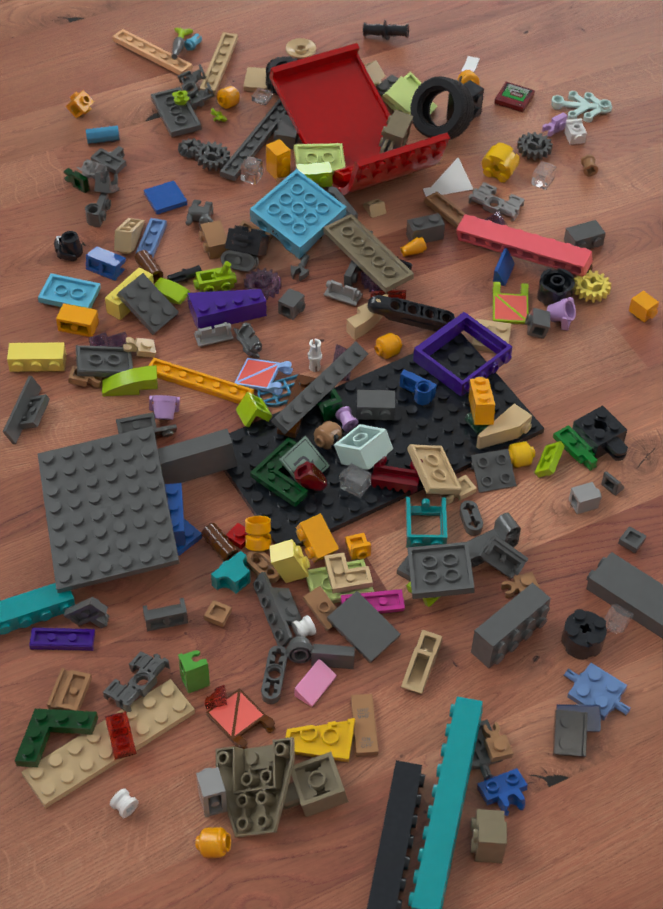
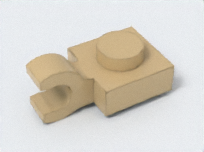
M126 337V344H123L125 352H136L137 356L155 357L154 340L136 338L134 340L131 337Z

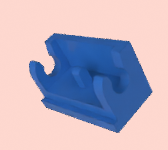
M97 246L86 254V270L114 281L125 270L121 266L126 262V257Z

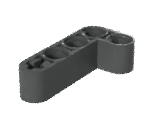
M503 513L496 519L494 529L467 541L472 568L485 562L478 556L489 538L498 536L513 548L518 544L521 527L509 513Z

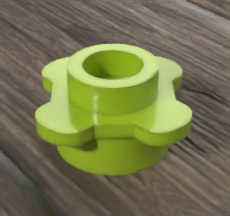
M177 91L172 93V96L175 98L174 102L177 105H185L189 101L188 92Z

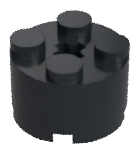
M562 268L545 270L540 276L537 299L548 306L562 299L573 297L575 286L573 275Z
M582 609L575 610L567 618L561 641L566 648V652L572 657L582 660L597 656L601 652L607 633L606 621L593 612Z

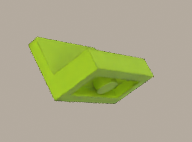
M249 392L245 394L236 408L239 417L246 427L251 425L256 416L268 422L273 416L263 399Z

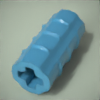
M118 125L86 129L88 144L120 140Z

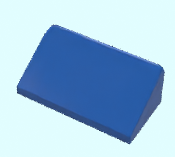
M507 248L503 250L493 276V283L500 282L502 286H506L515 265Z

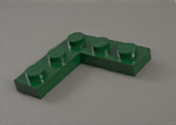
M288 437L250 472V477L296 507L308 495V490L281 473L285 467L279 459L296 444L295 441Z
M35 708L14 760L16 766L38 768L51 732L93 734L98 720L97 712Z

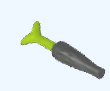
M174 29L179 35L173 41L172 59H177L178 55L182 52L185 46L184 37L192 34L193 29Z

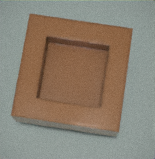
M213 600L204 615V620L224 627L232 612V607Z

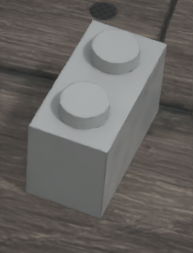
M205 768L201 772L196 773L198 794L205 818L227 812L226 791L219 768Z

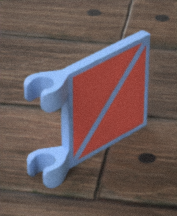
M247 358L235 383L251 389L269 391L274 395L280 396L283 392V389H280L282 385L280 382L273 383L278 371L290 375L293 372V368H291L292 363L290 361L279 363Z

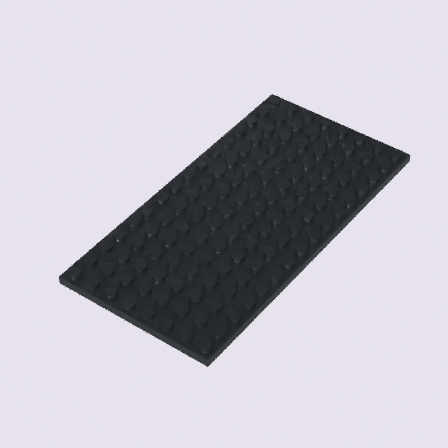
M462 333L430 355V357L462 381L487 362ZM414 353L333 388L342 400V407L349 406L352 410L351 414L356 419L357 390L395 391L394 420L357 419L358 424L387 430L393 450L387 454L385 466L411 470L410 463L412 459L407 450L410 444L434 445L443 447L454 473L457 474L470 468L472 463L471 455L508 449L510 444L524 442L544 433V427L495 372L486 378L489 379L495 402L494 421L513 404H516L532 415V426L526 434L523 433L517 439L478 449L476 447L478 435L489 425H474L469 393H465L462 397L414 362ZM404 369L437 384L435 398L429 404H417L414 400L415 393L399 386L400 374ZM331 391L318 403L331 399ZM317 404L303 417L296 438L277 434L278 427L271 420L281 411L272 414L273 416L269 422L261 419L252 423L249 427L245 426L229 433L237 467L223 471L254 516H266L271 519V532L269 534L274 544L292 539L297 546H305L303 541H300L296 535V527L300 522L320 513L332 533L413 495L410 490L404 493L403 489L397 492L395 488L388 490L387 487L381 489L379 485L373 488L371 476L374 466L365 470L341 464L335 452L332 453L330 449H323L317 446L314 441V431L326 422L319 413ZM337 418L328 420L337 423L342 429V434L346 432L343 430L340 420ZM306 436L329 464V467L322 472L327 480V487L322 491L306 489L308 490V495L294 507L251 478L250 472L288 437L298 443ZM286 468L281 472L297 483ZM419 479L417 492L425 489L421 479Z

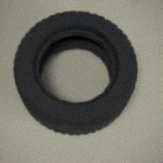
M437 76L427 79V81L425 80L414 92L410 104V113L413 116L412 121L415 128L429 138L448 133L451 140L457 138V136L459 137L470 125L474 114V101L469 89L461 82L448 77ZM448 91L454 101V112L447 123L437 126L432 121L430 106L438 94Z

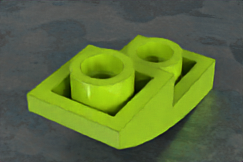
M160 277L154 284L170 303L180 305L186 299L188 293H190L187 288Z

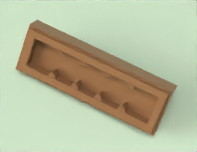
M437 191L424 198L425 204L439 213L440 216L455 228L459 226L465 215L463 211Z

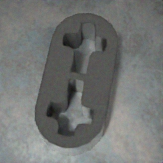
M464 501L460 506V517L467 534L477 536L483 529L481 514L475 502ZM465 509H469L470 511H472L471 515H469L468 510Z

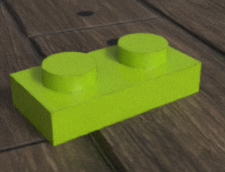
M561 441L545 446L534 472L538 478L550 476L556 471L557 464L565 447Z

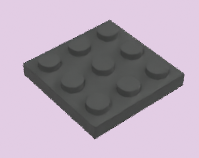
M468 542L407 548L412 599L475 593Z

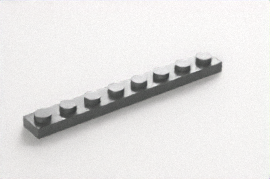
M280 98L220 170L221 177L235 181L275 132L278 121L282 119L283 114L288 115Z
M355 341L271 421L285 435L350 373L368 353Z

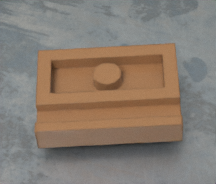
M61 668L47 702L48 709L79 711L92 680L91 674L74 670L67 671L65 668Z

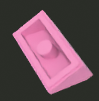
M318 659L295 687L294 696L313 707L337 675L323 661Z

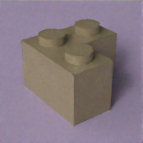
M477 809L476 816L471 817L473 837L471 839L470 851L475 853V862L502 863L507 845V822H504V811Z

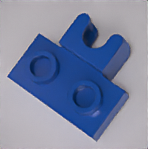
M517 768L477 783V789L487 806L498 802L500 810L504 811V816L509 815L508 808L511 804L516 805L519 810L525 808V797L522 792L527 790L528 785Z

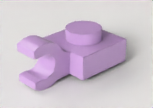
M563 112L553 117L550 123L543 125L542 132L548 131L547 136H552L565 129L568 115Z

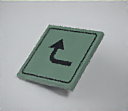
M306 436L279 459L294 479L295 470L306 461L313 463L321 472L329 467V464Z

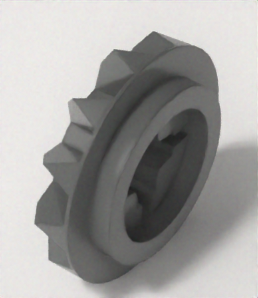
M189 138L182 140L181 143H178L179 154L187 158L195 157V150L198 145L201 146V141H196L195 138L192 140Z

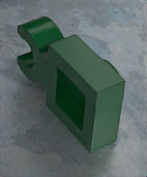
M70 168L63 171L67 175L64 180L72 182L73 187L83 193H87L90 190L88 177L78 171L73 172Z

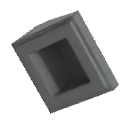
M607 471L604 472L601 485L616 496L624 489V486Z

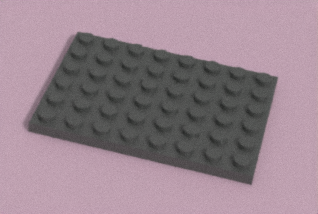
M153 426L38 453L58 593L180 564Z

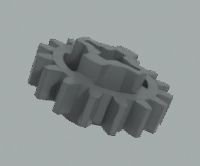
M527 132V136L522 134V138L519 137L517 149L518 153H522V157L527 156V159L533 158L536 161V158L542 160V157L547 158L551 154L553 143H551V139H547V135L542 136V133L538 135L536 132L533 134Z
M210 141L207 144L201 143V146L198 145L195 150V161H198V166L203 165L202 168L205 169L207 167L209 171L212 168L215 171L218 168L222 169L230 159V151H227V147H222V143L217 145L216 141L213 144Z

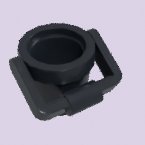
M66 231L61 236H56L54 248L59 259L76 261L83 254V246L75 231Z

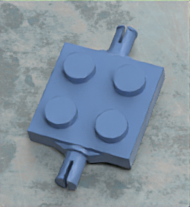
M590 663L580 675L569 668L567 669L564 676L574 682V686L567 696L578 705H600L602 720H605L607 715L615 708L625 715L629 713L631 707L620 701L622 694L627 689L625 683L593 663Z

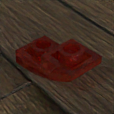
M124 711L105 716L115 760L136 755L127 712Z

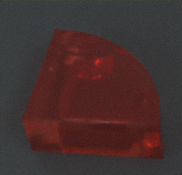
M225 685L215 688V692L206 697V710L227 705Z

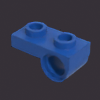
M405 369L401 372L399 386L415 393L414 400L417 404L427 405L435 398L437 384Z

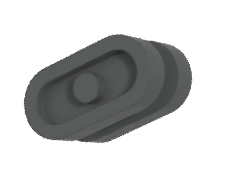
M227 250L221 255V263L224 265L225 261L230 262V268L251 271L259 265L258 257L253 254Z

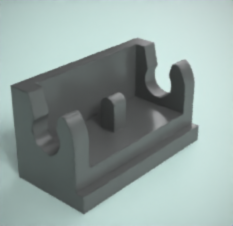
M109 171L96 172L94 191L104 193L119 191L118 175L114 174V181H111Z
M498 536L489 538L478 556L510 579L521 572L529 559Z
M184 598L179 599L180 604L151 610L147 609V605L143 606L147 632L187 624L188 616Z

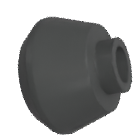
M297 636L291 639L288 644L286 655L288 659L295 663H305L311 659L314 647L308 638Z

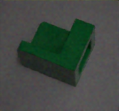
M335 389L331 390V399L317 403V409L324 421L336 418L337 410L342 408V400Z

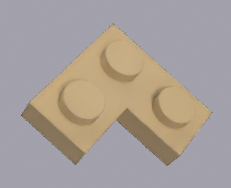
M344 553L324 556L333 594L373 587L369 566L348 569Z

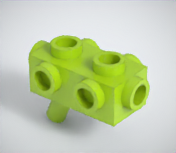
M225 261L221 268L196 272V280H193L195 290H199V292L230 291L231 288H234V283H237L235 272L232 273L230 268L231 263Z

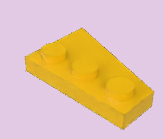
M355 718L342 722H328V724L318 726L308 725L287 729L285 738H294L295 755L317 757L332 752L334 760L349 762Z

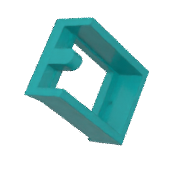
M406 497V548L447 544L446 498H442L441 506H430V500L427 498L422 499L421 506H411L410 497ZM411 515L440 516L441 535H412Z

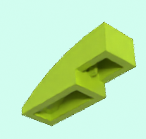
M157 366L129 369L102 380V397L140 395V390L158 389Z

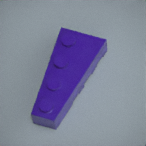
M261 289L188 293V306L197 330L198 328L210 326L214 329V325L223 324L224 322L235 324L267 316L266 299Z

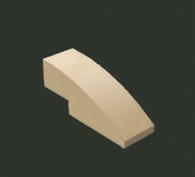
M368 303L358 307L357 314L347 319L346 332L354 340L370 331L383 317L382 315L370 312L367 308Z
M422 630L401 688L422 694L443 641L442 636Z

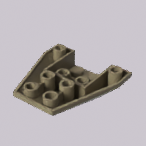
M293 737L272 740L273 745L242 749L232 746L216 749V767L219 768L226 791L227 811L235 837L277 833L295 762Z

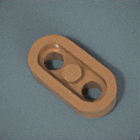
M251 551L248 553L247 566L256 575L259 576L261 572H266L270 583H275L280 579V574L271 564V558L265 552Z

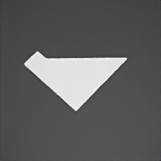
M459 158L450 165L431 187L423 188L426 197L436 191L444 195L473 190Z

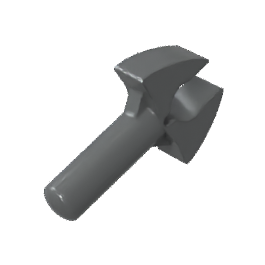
M304 254L297 267L291 265L292 279L299 272V281L308 277L309 269H305L310 258L309 255Z

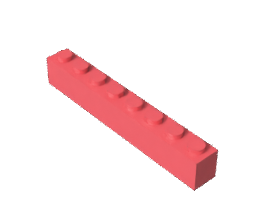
M465 214L456 229L457 237L460 241L500 253L507 248L511 256L555 269L562 268L583 277L586 275L592 263V251L587 248L559 242L552 238L549 239L521 229H514L507 225L477 218L476 216Z

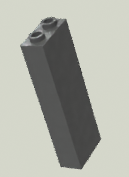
M228 429L158 449L165 484L183 483L237 467Z
M612 552L607 558L603 557L598 564V568L588 574L586 589L663 639V584Z

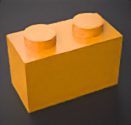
M280 139L266 145V170L275 180L276 178L288 177L291 174V150Z
M63 303L56 317L58 331L92 337L99 324L98 311Z
M321 513L300 522L296 527V535L300 541H303L306 547V555L309 559H312L313 563L324 559L326 555L335 554L339 549Z

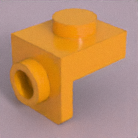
M365 533L345 537V543L351 560L364 559L371 556V543L367 542Z

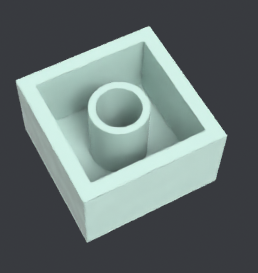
M361 424L334 444L341 464L365 470L372 468L375 463L384 456L386 457L393 450L386 429Z

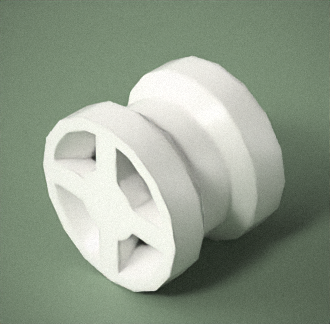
M308 615L303 617L301 621L296 620L292 622V628L296 637L313 636L316 634L314 623Z
M121 789L111 799L110 806L113 809H117L122 818H126L135 811L139 801L135 797L129 796V791Z

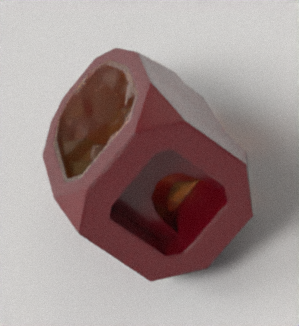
M306 461L298 466L294 472L295 480L306 489L322 491L327 487L325 476L311 462Z

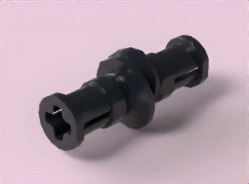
M384 20L383 25L367 24L364 22L363 36L382 35V38L385 37L386 40H389L390 36H405L408 38L409 24L387 25L386 20Z

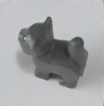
M195 199L188 209L185 224L189 226L192 224V221L199 222L201 231L200 224L213 222L211 214H213L214 208L213 203L208 201L205 202L203 207L199 206L201 200Z

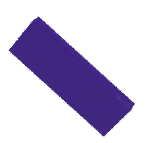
M32 628L29 647L34 650L93 651L95 629Z

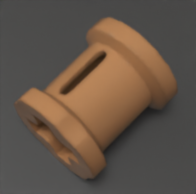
M587 154L581 158L584 174L586 176L595 175L598 172L595 157Z

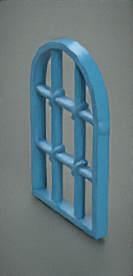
M298 374L273 381V383H284L280 389L286 388L288 392L280 396L273 394L272 398L263 400L267 407H278L287 404L288 400L279 402V399L291 394L290 388L294 386V383L287 384L286 381L296 379ZM258 390V397H260L261 395H265V394L271 393V392H269V391L261 392L262 390ZM272 400H276L277 403H267V402L272 401Z

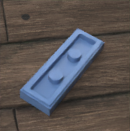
M150 218L136 253L146 250L152 255V258L154 257L166 229L167 220Z

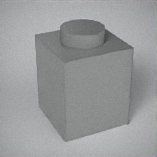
M593 482L571 488L569 501L576 514L597 509L602 496L600 490L596 489Z

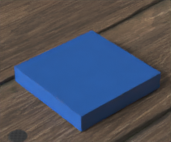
M174 180L143 190L156 215L187 205L185 196Z

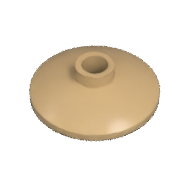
M297 38L287 43L286 52L294 58L303 59L314 55L316 45L311 40Z

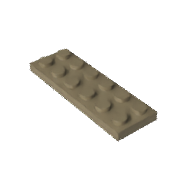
M352 214L324 227V233L385 293L414 279V273Z

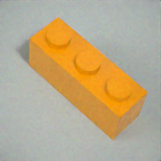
M484 377L470 379L469 402L474 425H494L495 402L489 379Z

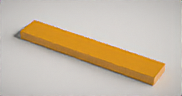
M153 358L149 366H157L159 379L237 404L241 402L247 392L254 395V389L157 358Z

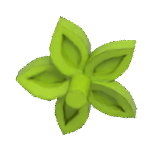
M211 109L212 112L210 114L215 116L214 121H227L222 112Z

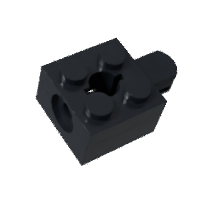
M235 225L234 228L228 229L225 249L265 256L270 235L265 234L266 231L251 229L249 231V227Z
M603 405L573 422L572 429L593 448L592 452L595 454L594 457L596 459L607 453L615 461H621L626 457L628 446L624 441L627 429Z

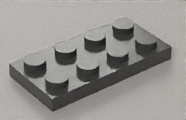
M181 87L151 94V100L171 137L202 130L201 123L190 103L187 101L185 105H177L174 102L175 98L172 96V93L182 91Z

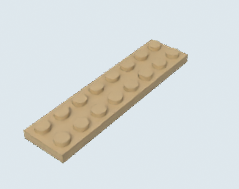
M171 679L150 691L145 697L142 696L130 705L131 712L121 709L97 724L93 734H81L41 759L38 768L28 767L22 771V776L45 809L195 714L193 706Z

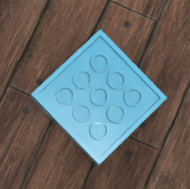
M298 169L293 171L250 208V221L260 229L275 236L298 259H301L325 234V226L342 219L346 215V206Z

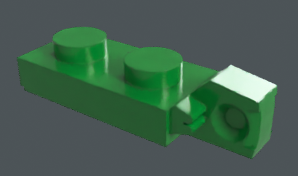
M566 426L553 434V438L557 442L561 441L565 446L564 449L578 463H583L590 471L597 467L598 460L594 457L593 448L570 426Z

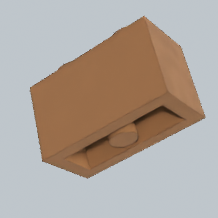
M221 221L200 224L201 231L198 234L200 242L203 241L204 253H208L209 259L220 258L223 252L229 250L225 249L227 236Z

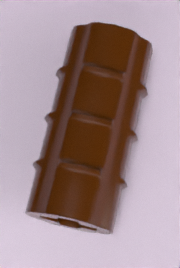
M141 250L136 253L135 261L140 268L153 274L154 283L160 277L163 278L162 270L148 251Z
M210 523L202 530V536L223 561H228L238 553L233 543L215 523Z

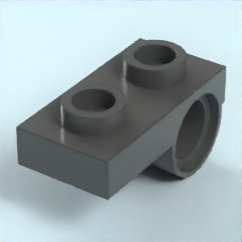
M101 192L97 203L86 205V220L89 225L100 228L102 222L106 220V212L111 207L108 193Z

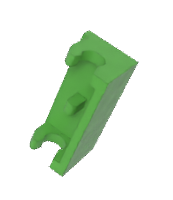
M198 650L184 655L182 653L178 654L180 677L188 694L210 686L207 660L201 659L197 662L192 660L193 657L200 655Z

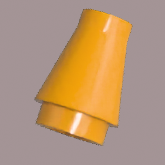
M416 237L400 247L403 257L424 253L427 250V246L423 237Z

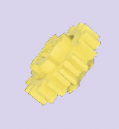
M589 270L583 277L577 275L574 278V294H579V299L585 298L586 302L590 299L593 303L597 299L601 302L602 298L606 299L607 295L610 294L611 282H609L608 277L604 278V273L599 275L598 271L592 273Z

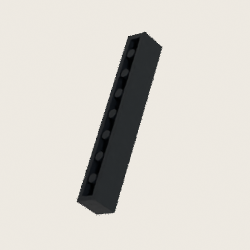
M396 760L367 909H401L402 900L398 898L399 892H404L407 878H402L404 870L408 871L410 857L406 856L407 849H412L414 835H410L411 828L416 829L418 815L414 814L415 807L420 808L422 794H418L419 787L423 788L425 774H421L422 765Z

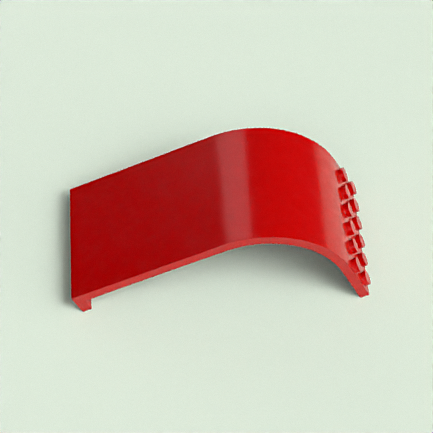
M358 43L271 67L269 75L303 144L342 143L345 166L354 165L349 182H342L332 175V187L338 188L342 195L435 166L441 160L450 139L448 133H444L380 153L381 147H379V142L383 137L381 132L383 127L387 126L386 123L390 113L358 54L360 49Z

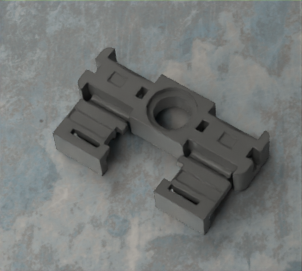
M199 64V70L192 72V74L190 71H186L178 75L180 83H183V91L188 92L187 96L191 101L190 105L193 110L197 109L198 106H204L205 100L215 96L209 82H207L205 90L201 89L199 92L196 83L198 80L207 78L201 64Z
M140 651L129 663L132 672L138 668L139 671L129 680L128 685L125 684L123 686L119 680L114 679L103 691L104 698L106 700L109 698L114 699L117 707L131 712L130 705L139 695L145 697L158 683L156 678L165 667L170 669L168 659H161V656L158 654H154L151 657ZM140 680H148L145 685H137Z

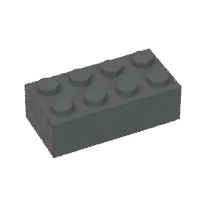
M531 583L474 630L471 653L487 668L492 667L494 664L498 665L509 651L511 653L515 651L522 640H528L535 629H540L546 624L551 598L534 583Z

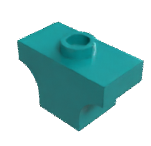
M240 551L228 561H224L211 574L212 586L216 590L228 588L235 594L251 582L250 570L246 568L247 555Z

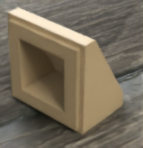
M375 199L363 204V207L372 218L386 214L385 203L382 200Z

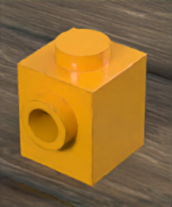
M643 290L631 298L629 312L641 321L646 322L657 315L659 301Z

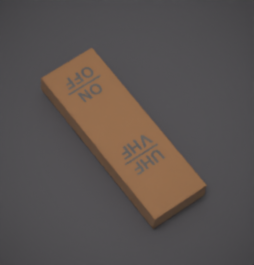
M372 694L351 695L352 718H355L354 738L356 757L378 755Z

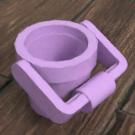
M568 297L547 307V311L550 312V321H561V330L568 331L571 321L576 317L574 299Z
M166 395L149 396V410L154 411L155 419L173 420L174 412H179L180 397Z

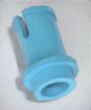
M196 33L185 41V48L187 50H194L196 45L202 42L201 36L197 39L200 34Z

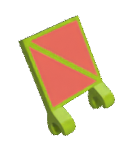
M494 282L492 289L493 321L525 324L528 314L529 284H521L520 294L500 293L501 283Z

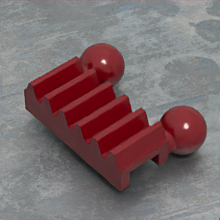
M384 456L374 464L371 476L373 488L379 485L381 489L387 487L388 490L395 488L397 492L400 489H403L404 493L408 490L412 494L417 492L420 477L412 461L410 463L411 470L385 466L387 456Z

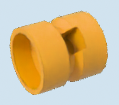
M266 516L246 518L245 532L248 533L245 535L246 548L252 551L270 549L271 535L269 532H271V519Z

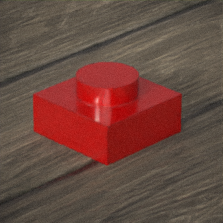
M237 523L225 536L233 545L242 550L246 545L245 535L248 533L245 532L243 525Z

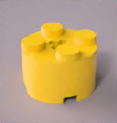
M497 143L493 145L482 159L483 174L486 177L492 176L497 178L502 183L506 182L520 163L519 155H515L513 148L507 144Z

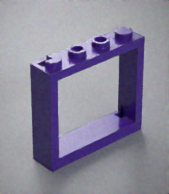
M463 312L414 348L413 361L462 397L465 393H469L470 379H475L476 377H484L486 379L503 364H507L512 358L513 346ZM465 331L497 355L462 381L430 357V355Z

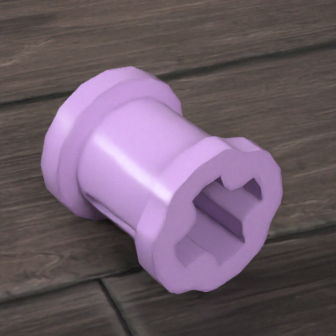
M349 406L340 408L335 414L336 418L341 421L343 430L346 432L358 424V420L351 414L352 410Z

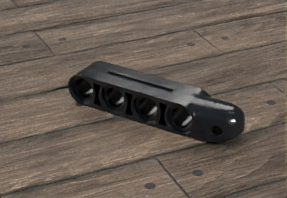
M376 295L371 297L367 304L370 312L385 316L390 321L435 332L455 319L451 311L400 298Z

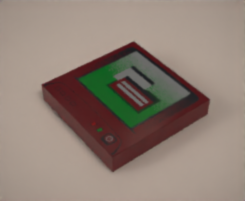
M505 82L496 96L494 104L524 112L534 96L535 90Z

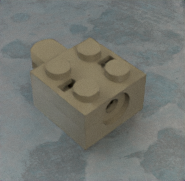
M395 110L393 115H389L386 123L387 126H384L381 132L383 137L379 142V147H381L380 153L405 146L412 125V115Z
M332 752L293 766L291 775L294 782L288 785L283 805L284 810L301 804L305 816L308 817L349 802Z

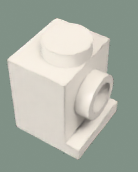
M582 118L566 120L564 133L570 145L585 143L587 132L582 124Z

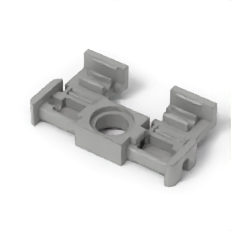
M483 182L478 191L475 188L472 194L469 195V204L472 201L483 205V210L497 216L499 213L511 217V221H514L519 215L520 206H524L525 200L511 194L509 201L506 200L505 202L504 199L492 195L496 194L497 187ZM497 203L498 206L492 207L490 204Z

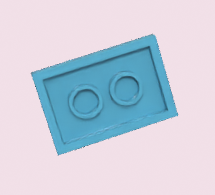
M51 273L38 296L39 303L62 307L64 303L91 308L101 289V285L96 282Z

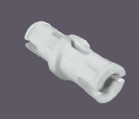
M311 339L309 342L310 351L308 352V359L310 360L309 369L312 372H316L315 367L317 366L318 372L321 369L320 360L322 359L321 341L315 339V344H313V339Z

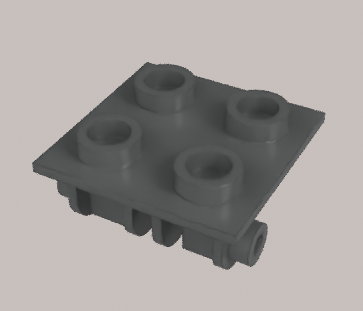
M508 449L471 455L472 463L470 467L475 472L479 493L516 486Z

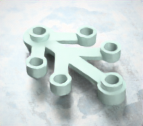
M570 91L568 95L570 101H564V98L560 95L553 96L551 100L552 108L556 110L561 109V107L577 108L574 111L568 112V120L577 119L579 114L585 112L583 120L585 122H592L594 116L600 113L606 114L612 110L609 100H599L591 92H586L584 98H582L576 91Z

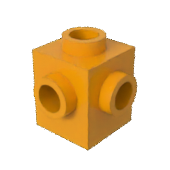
M82 90L79 93L74 92L69 97L71 100L65 106L77 118L83 113L84 115L92 109L90 106L94 101Z

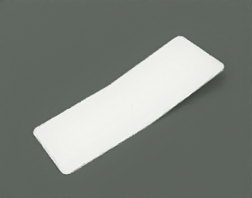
M468 56L462 71L472 70L474 72L479 58Z

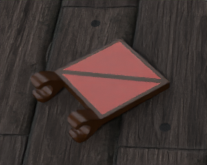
M240 688L206 712V715L233 744L242 749H248V743L242 735L257 724L261 723L268 733H272L276 729L274 720L267 716Z

